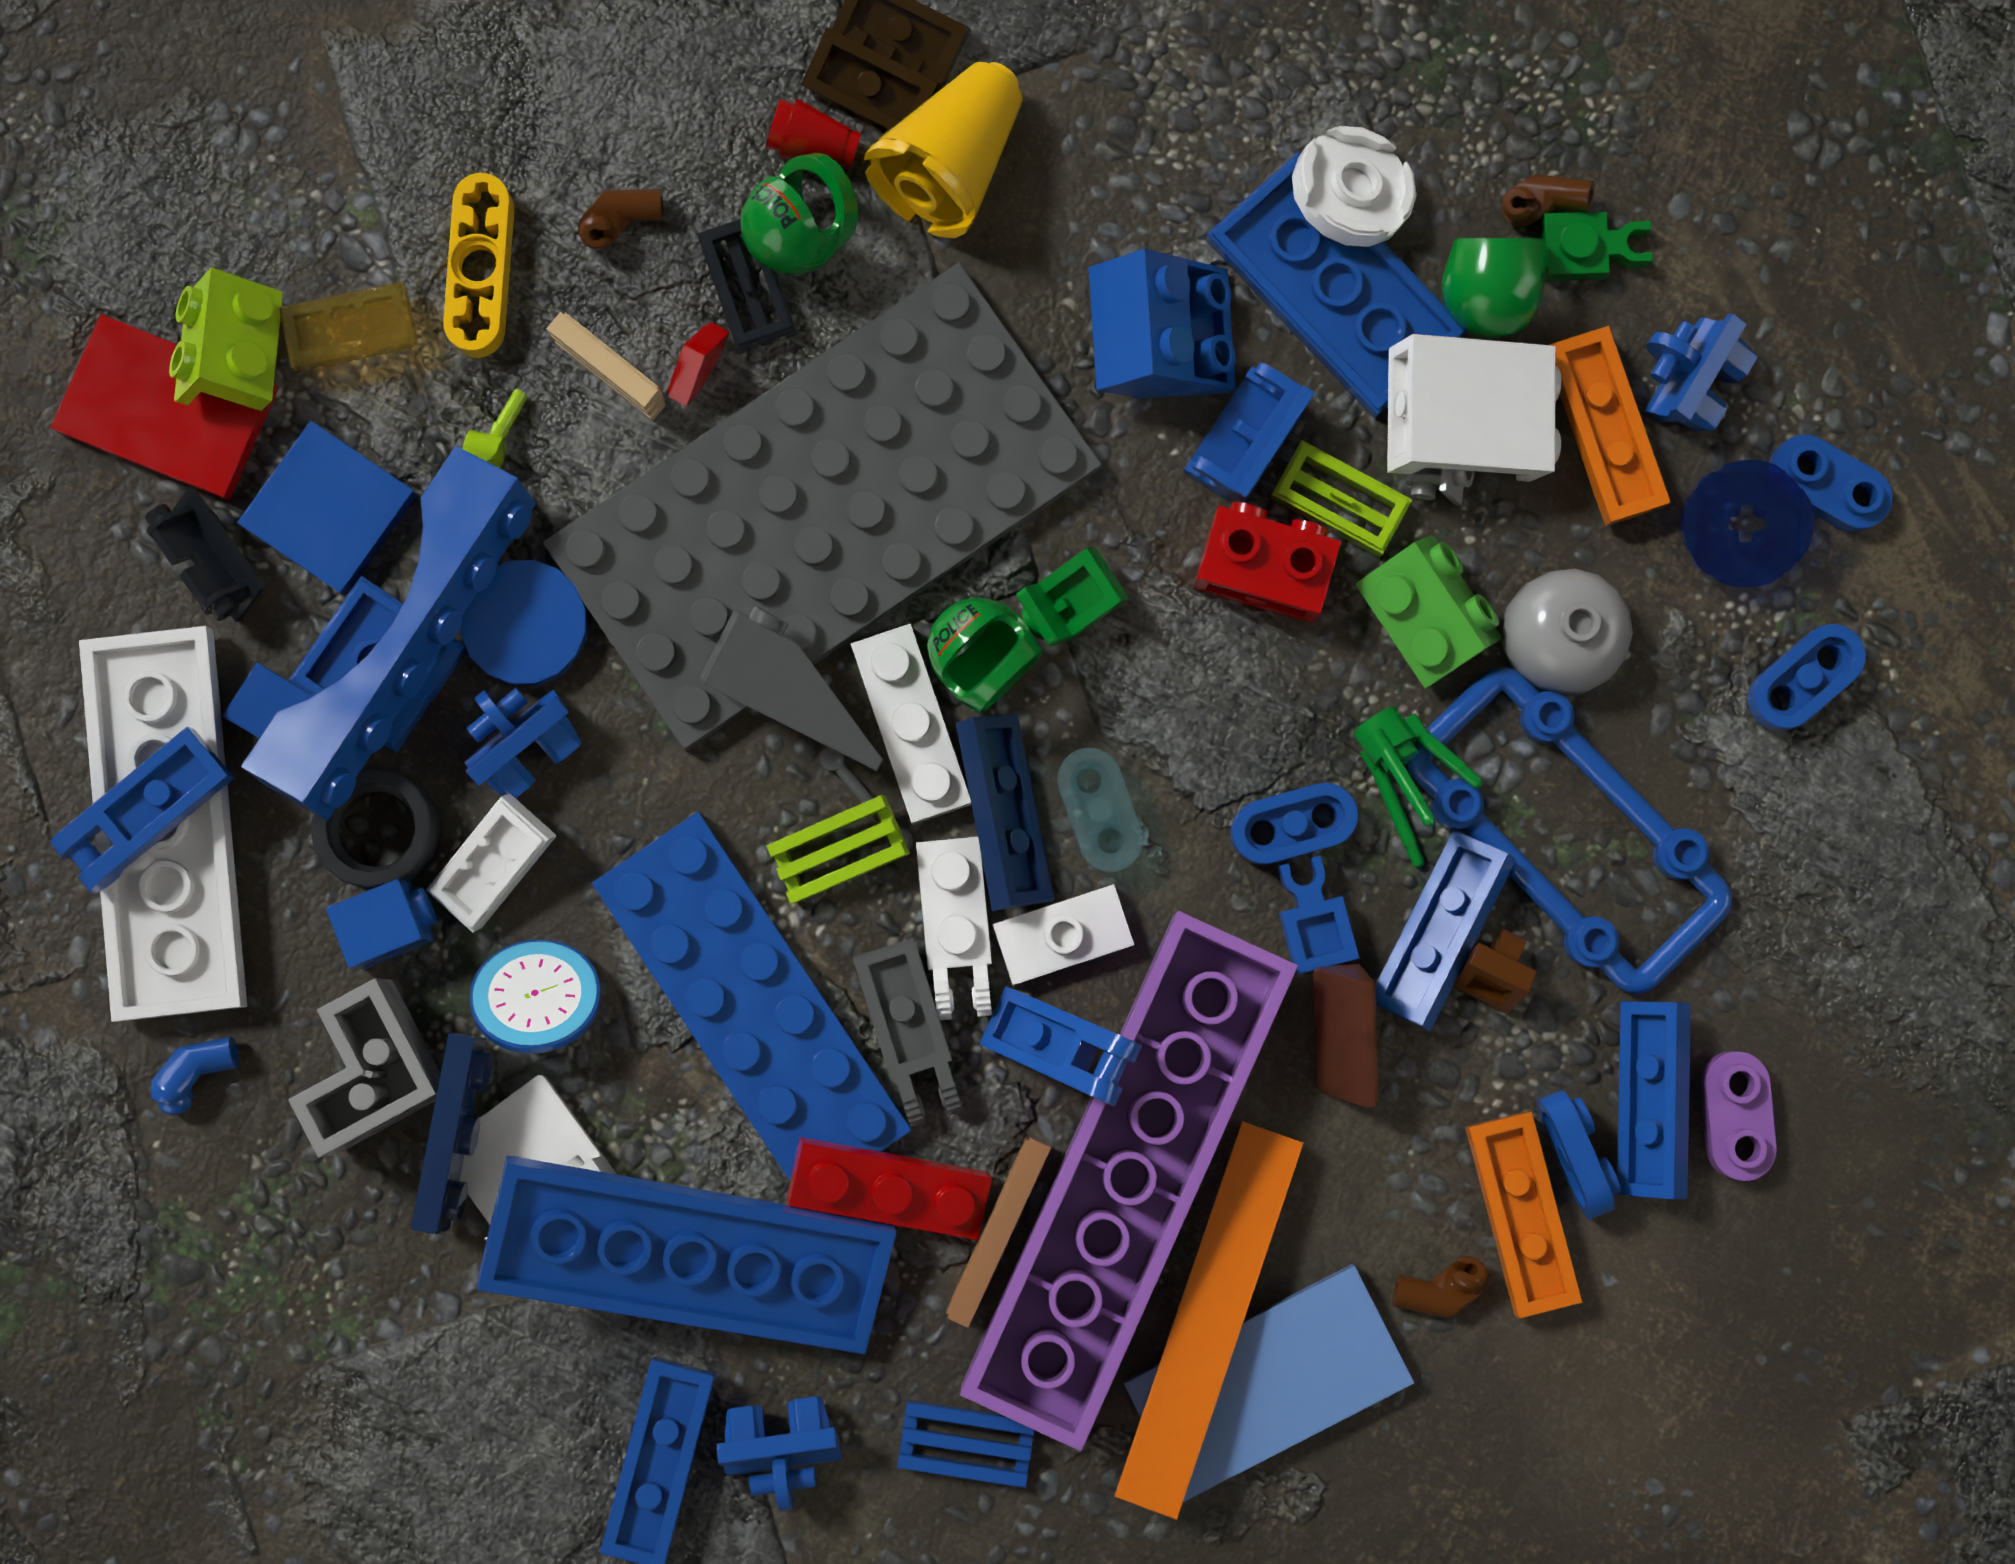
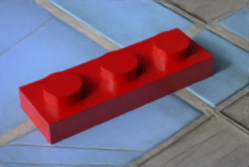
M800 1137L786 1200L790 1207L978 1240L992 1177L988 1171Z

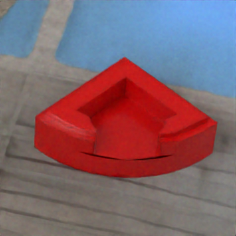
M710 322L708 325L705 324L683 345L667 390L669 398L686 407L692 402L712 372L725 346L729 331Z

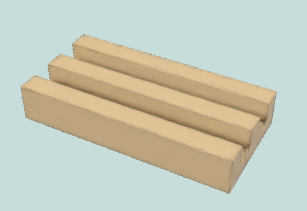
M560 312L546 328L558 347L652 422L666 406L665 398L659 386L566 312L564 314Z

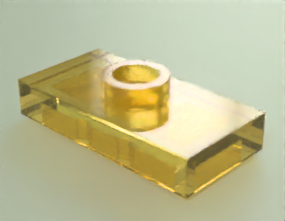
M403 281L279 307L290 366L296 373L419 347L408 288Z

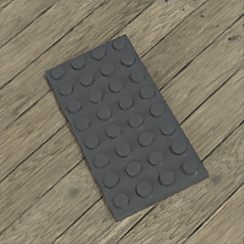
M958 262L552 535L543 544L564 575L576 586L582 601L676 739L687 752L750 709V707L704 685L700 678L734 609L750 616L754 606H757L788 622L789 625L784 634L792 637L811 663L815 665L1100 471L1101 463Z

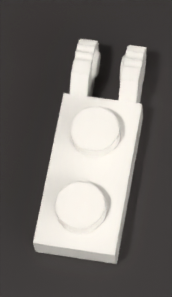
M978 837L916 842L928 970H933L935 1002L939 1019H952V1012L954 1010L953 990L949 988L948 969L973 966L974 986L972 987L973 1007L977 1010L978 1017L990 1016L992 1011L987 965L992 964L982 859Z

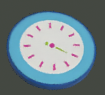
M552 940L521 941L499 950L479 968L470 988L471 1012L481 1033L491 1042L504 1049L527 1054L553 1051L576 1040L592 1024L597 1015L601 999L599 978L591 962L573 947Z

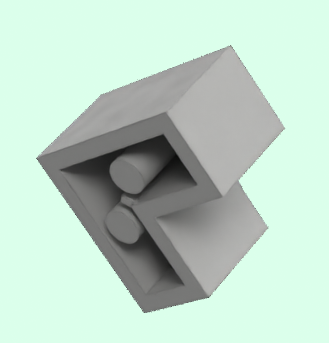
M374 978L317 1009L346 1068L291 1097L288 1101L318 1158L337 1155L436 1101L441 1072L393 980Z

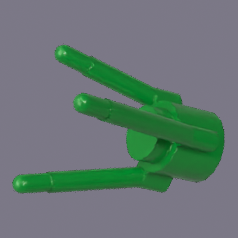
M1391 706L1366 720L1354 731L1353 736L1363 749L1359 755L1374 777L1412 865L1415 868H1422L1425 863L1388 773H1392L1412 808L1415 809L1419 818L1427 827L1435 824V817L1404 766L1419 753L1413 744L1415 741L1422 744L1471 787L1480 788L1483 781L1465 762L1425 728L1416 713L1404 719L1397 708Z

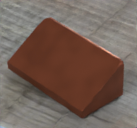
M1360 964L1318 967L1313 972L1316 1084L1319 1090L1327 1095L1366 1108L1376 1107V1103H1378L1375 982Z

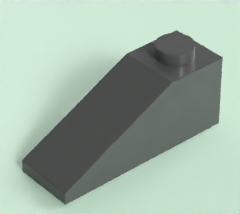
M754 606L750 616L734 609L700 675L703 684L877 771L883 759L792 637L784 634L789 623L757 606Z

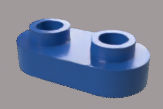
M1813 435L1794 436L1781 444L1769 459L1768 478L1775 491L1840 530L1851 533L1866 531L1880 523L1891 509L1892 490L1886 478L1877 470L1821 438ZM1799 456H1806L1813 461L1815 466L1813 475H1806L1799 470L1797 465ZM1854 487L1863 488L1868 493L1870 498L1868 507H1862L1854 501Z
M1828 624L1802 637L1752 682L1748 692V706L1755 720L1762 726L1776 731L1789 730L1808 721L1861 674L1865 665L1866 654L1859 636L1848 627ZM1821 648L1829 650L1835 658V664L1831 670L1823 668L1818 662L1817 655ZM1773 689H1780L1787 695L1788 705L1785 710H1778L1772 705L1770 695Z
M1319 783L1260 799L1244 806L1234 817L1230 828L1231 843L1242 859L1256 865L1273 864L1331 848L1345 841L1354 831L1358 819L1357 806L1352 796L1344 788L1332 783ZM1324 805L1331 809L1334 821L1329 828H1320L1312 821L1314 807ZM1264 822L1272 828L1273 838L1269 844L1259 845L1252 840L1250 830L1254 823Z
M1563 1090L1538 1099L1537 1109L1569 1188L1582 1213L1588 1220H1592L1615 1210L1613 1196L1621 1193L1620 1184L1607 1158L1598 1159L1588 1137V1135L1595 1133V1127L1583 1100L1580 1097L1571 1100Z

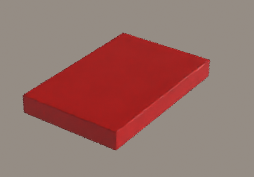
M100 314L50 429L230 502L279 387L274 383L272 401L262 411L200 392L188 406L174 401L176 379L170 377L169 374L171 357L177 344Z

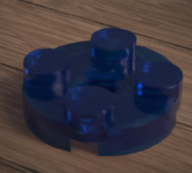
M1740 460L1723 464L1699 478L1694 485V489L1685 500L1680 521L1683 545L1695 567L1717 582L1735 587L1763 586L1782 577L1784 573L1791 570L1794 564L1808 550L1813 535V509L1810 499L1803 488H1800L1795 479L1786 474L1787 472L1777 465L1760 460ZM1749 505L1752 506L1753 516L1764 519L1763 530L1752 532L1750 542L1744 543L1739 541L1738 531L1729 529L1730 517L1739 516L1741 506Z

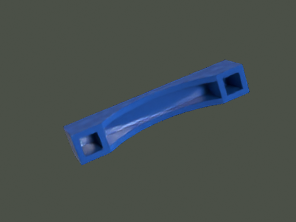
M458 446L454 447L421 496L423 530L419 562L408 596L391 627L368 656L342 679L310 699L277 712L241 767L268 788L325 821H328L336 808L342 806L350 798L356 785V777L370 755L380 750L388 740L392 730V722L407 699L414 697L423 687L427 678L428 667L441 647L450 643L459 632L463 619L462 615L476 594L485 590L492 582L496 574L497 562L510 542L520 537L528 527L532 509L536 502L517 477Z

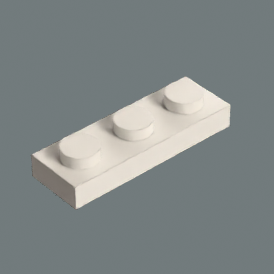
M911 623L851 643L912 825L972 805Z

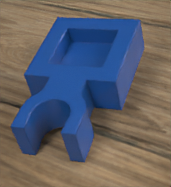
M1321 856L1309 859L1313 878L1308 885L1301 886L1293 881L1289 864L1277 867L1282 886L1286 892L1294 897L1296 905L1294 909L1278 913L1290 960L1298 965L1294 975L1312 971L1318 967L1332 966L1359 959L1343 896L1324 901L1321 888L1325 881V871Z

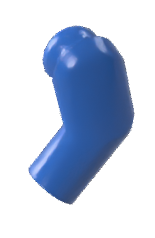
M228 1037L186 1045L174 1050L151 1080V1098L158 1102L159 1110L168 1115L182 1114L191 1107L194 1095L190 1089L201 1075L238 1068L239 1051L235 1039Z

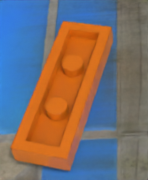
M1606 326L1549 344L1556 346L1555 366L1561 372L1560 397L1605 527L1665 508L1671 502L1610 327Z
M1525 1111L1466 1126V1133L1514 1316L1520 1319L1582 1303L1532 1112Z

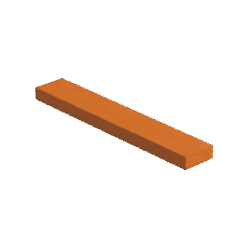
M1242 1121L1114 1497L1177 1520L1304 1144L1303 1142Z

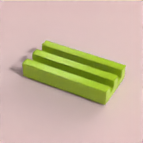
M1301 440L1270 497L1273 501L1316 524L1326 527L1334 534L1379 558L1383 555L1412 502V499L1303 440ZM1304 461L1392 508L1389 517L1303 472L1300 468ZM1294 483L1381 530L1379 535L1372 534L1289 489L1290 486Z
M886 795L875 797L766 845L770 856L774 857L779 868L776 871L780 880H784L788 889L786 895L790 904L799 903L910 854ZM878 813L881 820L880 824L792 861L789 854L790 851ZM882 837H888L891 847L802 885L798 874Z

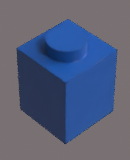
M396 879L326 907L348 968L364 970L435 941L429 927L437 922L432 903L422 887L415 890L413 883Z

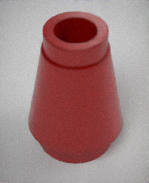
M796 98L795 104L780 99L765 147L780 152L779 159L791 160L801 155L821 153L831 157L841 167L851 169L861 133L851 130L850 127Z

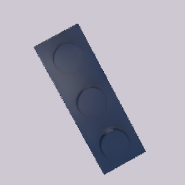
M1018 714L972 717L957 722L956 728L992 911L1054 901Z
M462 1033L448 1034L411 1230L439 1234L450 1230L451 1221H460L463 1215L468 1192L467 1182L459 1181L464 1155H473L480 1131V1118L472 1116L477 1090L483 1092L486 1090L492 1069V1053L484 1052L487 1039L485 1037Z

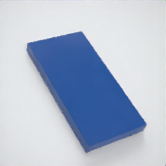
M1297 152L1207 233L1205 240L1361 406L1376 419L1388 408L1390 347L1412 334L1465 338L1468 332L1453 320L1447 308L1384 242L1369 247L1344 245L1323 236L1305 219L1294 199L1292 175L1300 153Z

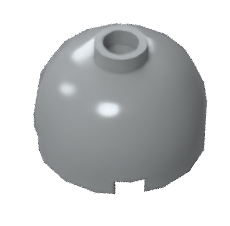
M1576 568L1546 572L1526 583L1506 607L1503 618L1505 621L1503 625L1504 639L1502 640L1504 656L1511 668L1523 675L1539 692L1552 691L1570 696L1585 694L1611 679L1626 659L1633 635L1630 610L1618 589L1598 574Z

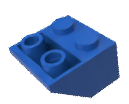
M1142 249L1088 267L1096 391L1134 398L1223 394L1236 391L1235 350L1232 340L1231 290L1228 283V269L1149 249Z

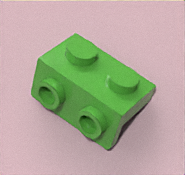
M1433 535L1412 543L1355 583L1425 689L1502 639L1499 631L1496 629L1499 625V620L1494 609L1483 596L1472 593L1460 575L1463 573V566L1457 554L1447 543L1443 541L1438 543Z

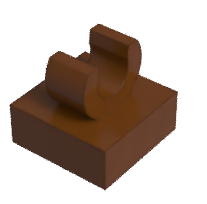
M1502 929L1497 942L1492 940L1488 947L1478 943L1470 951L1453 987L1508 1014L1529 993L1537 971L1518 962L1524 950L1526 939Z

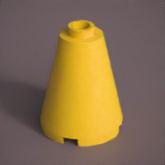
M976 62L871 145L864 157V160L870 159L871 165L865 171L867 180L880 199L898 216L910 222L915 214L919 215L921 218L933 223L927 232L937 237L957 238L966 234L975 221L1023 101L1021 90L1018 87L1019 82L1015 74L1006 66L997 62Z

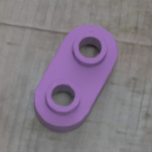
M1736 1051L1719 1053L1705 1064L1700 1075V1094L1707 1158L1712 1167L1727 1178L1740 1181L1754 1180L1769 1171L1775 1161L1777 1151L1769 1073L1764 1064L1749 1053ZM1738 1071L1745 1075L1748 1082L1746 1091L1740 1096L1733 1094L1729 1087L1731 1076ZM1747 1136L1753 1143L1754 1151L1750 1158L1742 1161L1736 1155L1735 1145L1740 1138Z

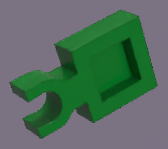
M1607 212L1544 213L1543 218L1540 219V239H1545L1549 258V265L1545 268L1544 281L1604 280L1610 273L1609 261H1615L1625 268H1647L1653 262V253H1635L1631 251L1627 244V238L1646 237L1651 231V221L1630 222L1619 230H1608Z

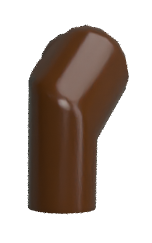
M1539 174L1532 175L1504 194L1502 199L1503 216L1510 224L1528 226L1543 218L1544 213H1551L1556 209L1589 212L1593 204L1595 183L1590 180Z
M662 189L604 191L585 211L579 221L578 232L581 241L590 249L601 250L612 245L632 221H663L664 201Z
M1463 1256L1449 1265L1431 1281L1398 1274L1393 1289L1392 1306L1444 1318L1453 1317L1484 1292L1487 1284V1269L1478 1258Z

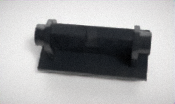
M194 486L188 487L172 511L167 504H161L146 514L145 519L149 524L146 532L150 538H153L172 566L190 559L192 560L194 566L184 569L180 574V578L198 601L204 614H213L217 621L225 620L230 616L235 622L241 621L265 586L257 576L253 565L244 558L224 530L215 512L207 506Z

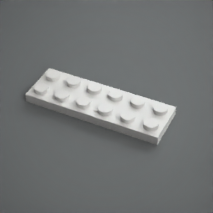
M207 626L79 640L93 803L187 726L197 731L225 765L213 629ZM226 785L125 868L121 876L114 883L100 891L111 1022L247 1007L228 787ZM103 831L96 835V847L101 854L114 845Z

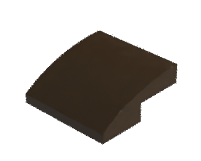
M845 0L832 29L826 27L801 85L888 129H892L943 88L971 32V28L915 0Z

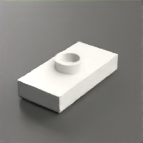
M510 793L501 796L426 891L473 933L485 925L557 835Z
M1114 884L993 924L1012 985L1134 946Z

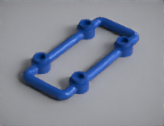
M1503 666L1491 668L1483 673L1426 729L1441 743L1446 745L1500 692H1505L1521 709L1519 722L1523 733L1530 740L1539 744L1555 743L1654 844L1653 861L1658 871L1672 880L1688 879L1706 897V902L1638 969H1635L1618 952L1620 941L1618 932L1613 924L1604 918L1596 916L1584 917L1483 814L1485 803L1479 788L1471 787L1460 778L1450 780L1433 763L1432 758L1434 755L1418 741H1415L1413 744L1419 753L1407 763L1408 769L1414 779L1431 795L1430 811L1438 825L1451 831L1465 830L1473 839L1505 851L1516 860L1509 876L1565 933L1563 938L1564 950L1573 963L1584 968L1598 967L1617 987L1625 992L1632 994L1647 993L1658 986L1724 921L1731 910V890L1725 880L1708 864L1710 853L1708 844L1703 836L1695 830L1687 828L1674 829L1573 727L1574 710L1566 697L1552 691L1540 693L1515 669Z

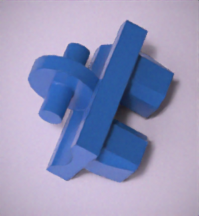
M1727 314L1723 321L1705 317L1699 318L1695 326L1689 322L1682 321L1674 335L1665 332L1654 333L1647 343V350L1658 360L1650 376L1659 382L1660 385L1644 413L1657 423L1677 421L1696 432L1714 430L1727 410L1726 403L1709 390L1714 379L1718 376L1726 383L1739 382L1749 373L1758 357L1740 337L1747 324L1736 315Z
M515 688L497 703L486 690H483L474 699L484 711V714L468 726L467 730L478 743L496 728L500 732L468 757L464 763L468 767L466 772L478 786L486 781L501 796L510 793L513 797L517 798L536 780L516 755L536 741L552 761L557 764L580 747L582 743L572 723L566 716L569 713L566 704L553 689L514 721L510 717L528 703L522 693Z
M819 1396L794 1399L787 1402L790 1423L789 1434L767 1437L765 1412L762 1406L751 1405L728 1409L725 1428L726 1443L716 1444L719 1466H724L726 1476L773 1470V1473L749 1476L751 1496L775 1493L779 1511L793 1510V1490L817 1487L814 1467L791 1470L790 1467L843 1460L841 1440L835 1428H831L824 1402Z

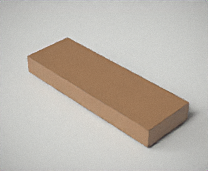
M1029 1136V1138L1025 1137L946 1310L948 1319L969 1328L1050 1152L1051 1146L1032 1136Z

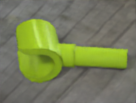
M515 389L496 422L493 423L490 434L469 430L462 449L500 468L504 462L506 438L510 432L509 429L527 401L528 395L521 390Z

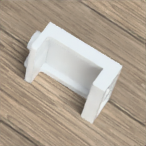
M1412 334L1390 347L1388 365L1387 473L1413 474L1424 468L1516 474L1517 481L1530 482L1555 472V463L1559 458L1561 450V436L1558 429L1555 428V401L1558 399L1561 390V372L1555 366L1556 346Z

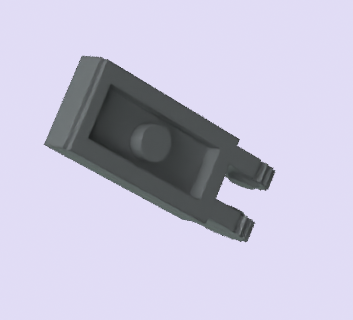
M911 938L854 956L855 968L890 1080H896L910 1127L913 1128L925 1124L923 1103L920 1095L915 1091L910 1074L934 1067L940 1085L938 1092L943 1107L948 1110L950 1116L963 1112L948 1063L953 1060L915 939Z

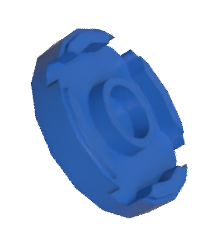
M510 560L497 566L492 582L485 590L476 594L462 615L461 637L470 658L489 676L513 686H540L561 677L573 665L572 663L578 658L580 651H583L588 639V610L576 586L559 569L537 560Z

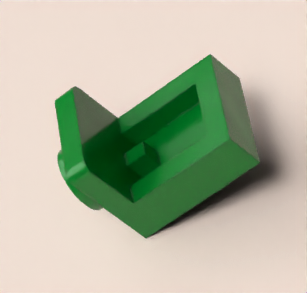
M1096 546L1084 549L1039 583L1028 585L1016 593L1018 600L1024 607L1021 614L1025 624L1037 638L1045 640L1049 646L1074 639L1130 599Z

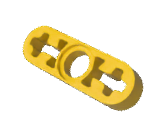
M474 173L462 179L455 188L452 200L443 327L447 338L454 347L463 355L471 358H483L494 353L501 346L506 330L514 202L503 182L488 173ZM482 192H489L494 202L498 204V207L487 209L485 220L487 231L491 236L498 235L497 239L479 234V217L474 209L469 206V203L480 201ZM467 231L473 233L465 236ZM477 250L488 251L496 258L494 272L490 277L482 281L469 280L464 277L462 272L465 258ZM461 292L480 297L479 314L484 322L490 325L489 330H479L477 339L470 341L464 330L459 328L460 324L470 323L473 314V303L468 296L460 297ZM494 295L493 300H488L484 298Z

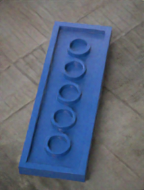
M696 812L592 882V885L789 1181L791 1180L800 1137L881 1152L913 1130L701 813Z
M507 1155L479 1270L477 1290L866 1354L897 1232L893 1225Z

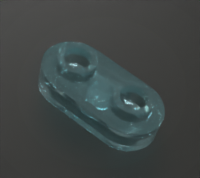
M1082 748L1074 751L1060 766L1057 786L1081 856L1090 867L1103 873L1123 871L1138 858L1143 845V835L1120 768L1114 758L1103 750ZM1083 771L1097 773L1101 780L1100 788L1094 793L1081 791L1077 785V777ZM1105 830L1117 832L1122 839V846L1115 853H1106L1098 845V836Z

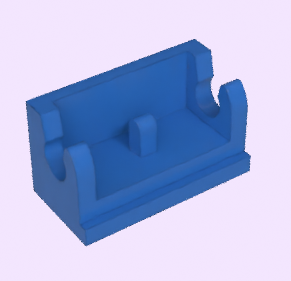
M1260 362L1257 368L1252 366L1184 468L1183 473L1229 503H1245L1308 408L1315 392L1306 386H1301L1265 363Z

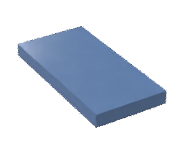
M1350 1264L1244 1319L1183 1502L1414 1384L1355 1265ZM1160 1362L1123 1381L1140 1417L1142 1416Z

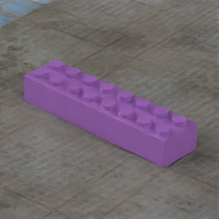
M1177 911L1173 914L1119 1034L1142 1045L1135 1064L1128 1062L1117 1085L1123 1088V1091L1116 1106L1091 1096L962 1381L960 1396L1076 1450L1082 1451L1298 965L1185 913Z

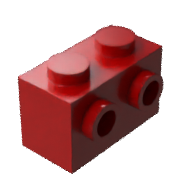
M1232 502L1230 508L1218 505L1193 589L1314 623L1321 614L1341 541L1327 537L1329 530L1326 527L1310 521L1296 519L1292 520L1291 526L1266 519L1268 512L1255 505L1243 502Z

